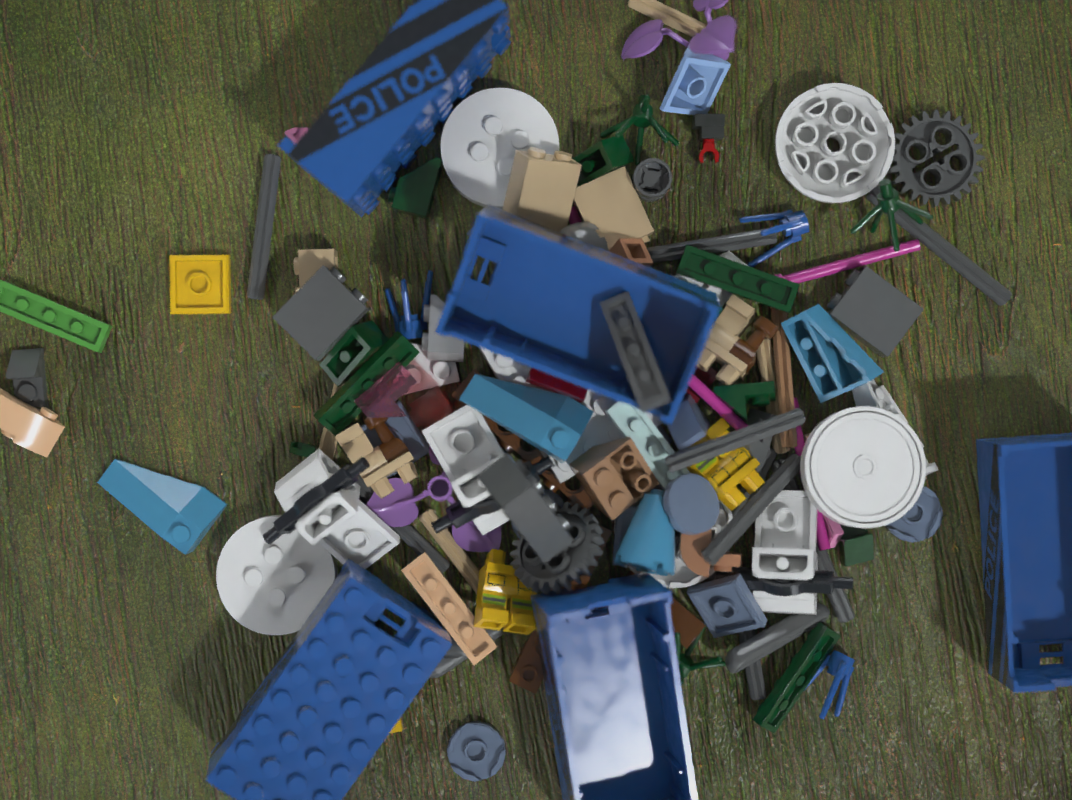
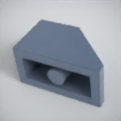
M690 394L682 398L672 425L666 423L680 451L706 436L710 426L709 420Z

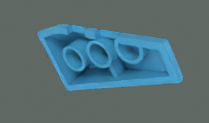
M479 374L473 376L459 399L560 463L566 462L593 414L592 410L568 396Z
M119 459L113 460L97 482L161 538L185 555L196 549L228 505L203 486L188 483L169 475L166 476Z

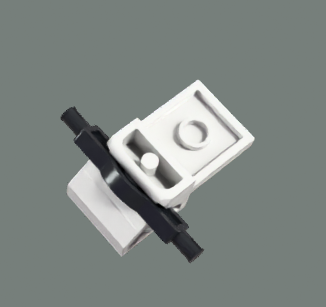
M466 405L422 430L459 498L458 502L446 508V515L431 522L434 531L438 534L451 525H454L457 529L473 520L482 535H485L509 521L510 518L477 477L505 455L484 416ZM549 455L533 465L531 461L523 463L530 473L526 478L533 475L537 482L540 481V474L555 467Z
M317 449L276 482L274 493L285 513L273 522L274 527L263 534V539L266 543L272 544L283 534H290L297 529V532L313 546L317 543L321 544L343 565L349 558L366 569L400 543V536L359 499L361 486L356 483L359 480L357 476L370 467L369 462L364 457H360L350 467L340 468L323 451Z
M782 490L755 520V545L753 547L752 568L736 567L735 572L716 571L715 576L716 580L741 574L749 590H753V596L761 610L767 613L816 615L817 593L833 594L834 589L853 590L854 586L853 577H834V571L818 570V554L816 553L817 508L812 504L806 492L800 490Z

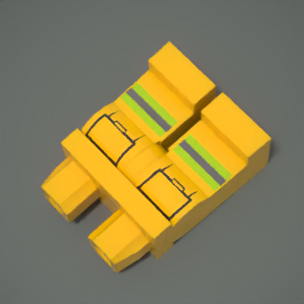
M721 418L708 429L706 436L689 447L728 434L727 429L730 426ZM744 447L686 467L690 473L701 475L708 480L716 490L718 500H721L731 511L746 499L736 487L737 484L740 483L751 495L765 483L755 470L760 463L755 457L752 459L750 453Z
M491 549L487 553L485 565L479 570L473 627L498 631L503 628L504 632L529 635L536 629L531 595L537 593L531 588H527L514 574L516 570L511 565H505L506 552Z

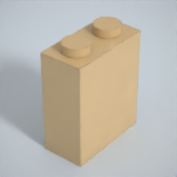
M529 147L528 151L516 150L503 210L559 232L568 225L582 165L571 159L572 154L564 151H554V155L546 154V151L534 147Z
M625 166L576 188L573 203L576 206L581 221H588L599 228L595 231L600 238L605 237L608 250L619 239L642 238L644 244L650 241L648 236L652 235L654 230Z

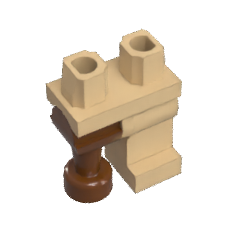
M732 294L726 302V307L714 322L696 366L707 372L714 361L719 363L723 367L717 373L716 379L724 386L733 385L738 378L744 380L748 371L756 362V351L765 338L771 339L778 331V328L769 319L759 316L753 323L755 331L746 341L740 338L755 319V309Z
M384 409L373 413L363 420L369 430L375 429L381 444L375 448L359 423L334 436L352 464L359 460L360 457H364L369 462L370 467L359 475L366 486L372 487L373 491L381 499L395 491L387 478L394 472H398L404 484L418 477L416 467L413 464L415 459L405 443L396 438L385 423L389 417Z

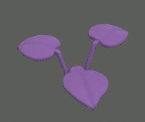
M729 0L693 1V7L696 11L705 10L704 14L708 25L701 29V32L697 33L690 43L669 28H663L664 23L661 19H654L643 23L626 40L621 54L623 61L626 58H639L651 53L659 46L663 35L672 37L685 47L689 45L690 50L695 54H713L727 60L729 52H734L736 21L729 15L712 20L711 12L712 9L723 7Z
M429 446L431 461L436 465H441ZM443 471L441 476H436L430 480L428 490L416 496H413L414 490L410 483L404 484L401 478H390L388 480L395 491L382 499L373 492L366 506L388 526L404 527L411 524L419 515L416 501L427 496H431L432 499L438 502L448 500L451 505L456 503V501L451 496L453 492L452 484L447 479L445 471ZM473 520L457 529L452 525L453 538L461 548L471 552H489L491 549L499 550L501 543L500 526L482 535Z

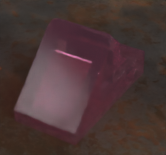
M398 362L354 402L368 418L405 417L407 415L395 401L400 396L406 394L417 381Z

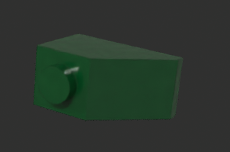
M623 134L619 138L614 136L601 140L572 158L582 165L577 187L623 166L626 167L635 161Z
M436 157L399 178L398 185H392L389 202H392L394 211L426 220L429 219L443 167L442 159Z
M372 320L354 325L319 365L339 387L347 382L385 344L388 338Z

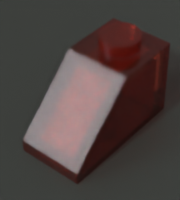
M436 386L410 403L412 411L408 413L417 428L422 425L423 429H426L454 413L456 409L443 387Z

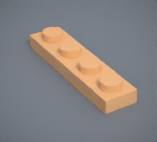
M426 552L422 553L401 570L473 665H476L498 647L485 628L473 627L474 614Z

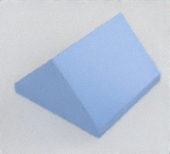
M688 45L660 109L664 112L688 115L708 114L731 64L713 54H695Z

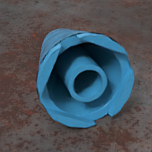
M651 489L650 494L643 495L615 555V564L627 568L628 563H632V567L636 568V571L661 576H668V574L674 576L675 529L669 522L671 519L668 513L665 514L663 494L665 491Z

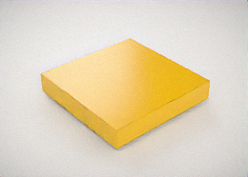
M169 255L170 314H231L230 255Z

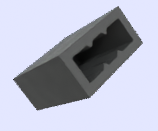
M323 265L272 317L315 360L319 361L370 310L365 305L368 299L357 288L351 291L343 284L346 277L334 266L329 270Z
M865 266L859 271L854 269L844 282L848 286L842 294L837 292L828 302L827 307L830 310L827 313L846 332L881 358L888 357L924 309L869 267Z

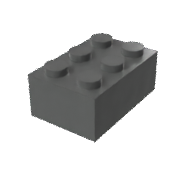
M505 454L477 477L545 564L574 541L567 532L571 526L561 513L556 516L554 515L557 512V507L546 494L541 497L544 493L543 488L533 475L526 478L530 473L522 462L518 460L514 463Z

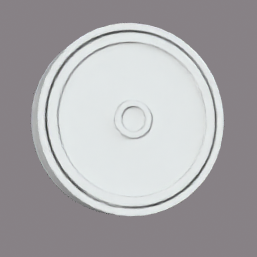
M490 88L470 95L452 111L442 132L441 158L449 180L461 195L479 206L486 207L491 205L503 209L516 150L528 151L529 147H534L546 151V154L554 155V151H559V136L552 117L536 99L515 89Z
M859 406L833 413L813 429L802 450L800 473L808 498L824 516L848 527L875 528L890 524L901 518L916 503L925 482L926 459L919 438L903 419L885 409Z
M282 515L262 517L237 530L223 547L216 570L217 589L226 610L244 627L266 635H285L299 631L338 576L336 558L321 544L317 543L313 546L297 532V529L290 534H283L272 544L265 542L263 534L274 527L273 522Z

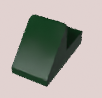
M774 381L714 387V394L747 425L746 404L752 403L753 406L760 407L769 405L771 401H776Z
M841 525L844 534L838 544L844 566L874 560L873 534L868 532L867 528Z

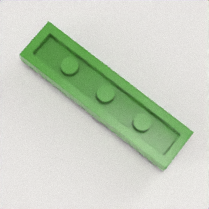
M0 280V312L95 352L102 353L113 327L112 325L12 283Z

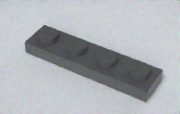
M627 291L600 302L641 412L644 413L671 402L629 292Z

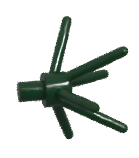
M649 95L639 96L638 104L634 106L631 117L600 133V137L605 138L616 132L615 137L619 138L632 124L637 126L638 133L634 162L636 166L641 161L644 128L652 125L664 143L670 141L675 146L679 145V141L653 117L654 110L650 105Z
M883 179L879 182L878 205L864 216L850 232L855 234L874 217L870 232L875 233L882 214L886 213L888 215L893 249L898 252L900 247L894 212L900 208L920 225L923 224V219L919 216L932 220L933 215L901 201L898 191L891 185V181Z
M705 628L690 644L685 653H681L680 633L675 632L674 634L681 685L684 684V678L687 677L690 671L725 666V661L722 660L721 656L694 663L690 655Z

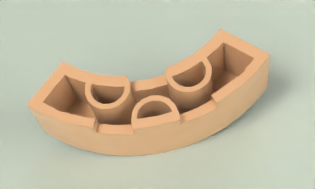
M0 388V432L12 439L15 444L48 457L65 428L56 419L58 414L45 407H41L39 410Z

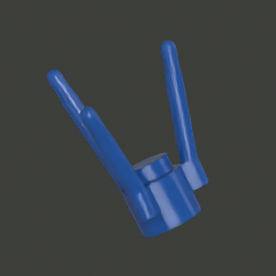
M790 209L780 213L740 217L739 221L741 223L782 219L779 221V225L762 230L760 234L761 236H766L781 231L784 237L789 236L786 240L747 264L749 267H754L788 245L802 240L801 235L809 232V223L803 210L793 212Z
M432 270L427 272L420 320H418V314L411 315L405 279L400 281L404 315L399 317L391 290L389 288L385 289L394 320L395 332L398 330L406 339L422 338V330H428L427 322H424V304L429 305L433 278Z
M833 650L831 656L828 655L807 685L808 687L826 666H829L826 672L835 676L819 715L820 719L826 717L839 683L842 680L834 712L836 717L840 716L850 676L854 670L852 666L855 660L836 650Z

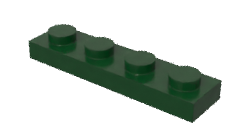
M689 245L685 246L676 271L678 275L786 313H790L800 284Z
M397 330L313 416L333 435H338L420 352Z
M819 622L809 632L806 642L799 652L792 657L789 667L782 677L775 682L774 689L767 699L760 704L757 714L752 720L761 727L775 733L841 636Z

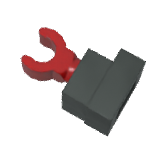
M695 114L692 117V129H699V141H703L702 150L698 154V162L700 164L704 162L703 156L705 152L713 154V162L715 164L719 161L720 156L717 149H715L714 141H721L724 138L725 114Z

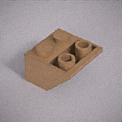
M629 436L592 446L569 464L596 508L611 520H614L640 500L644 494L649 493L651 489L659 485L658 480Z

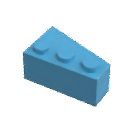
M820 304L781 323L820 403L868 383L884 372Z

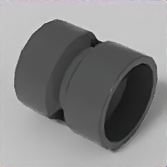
M648 158L636 167L631 181L639 199L645 202H655L667 193L672 182V172L664 161L657 158Z

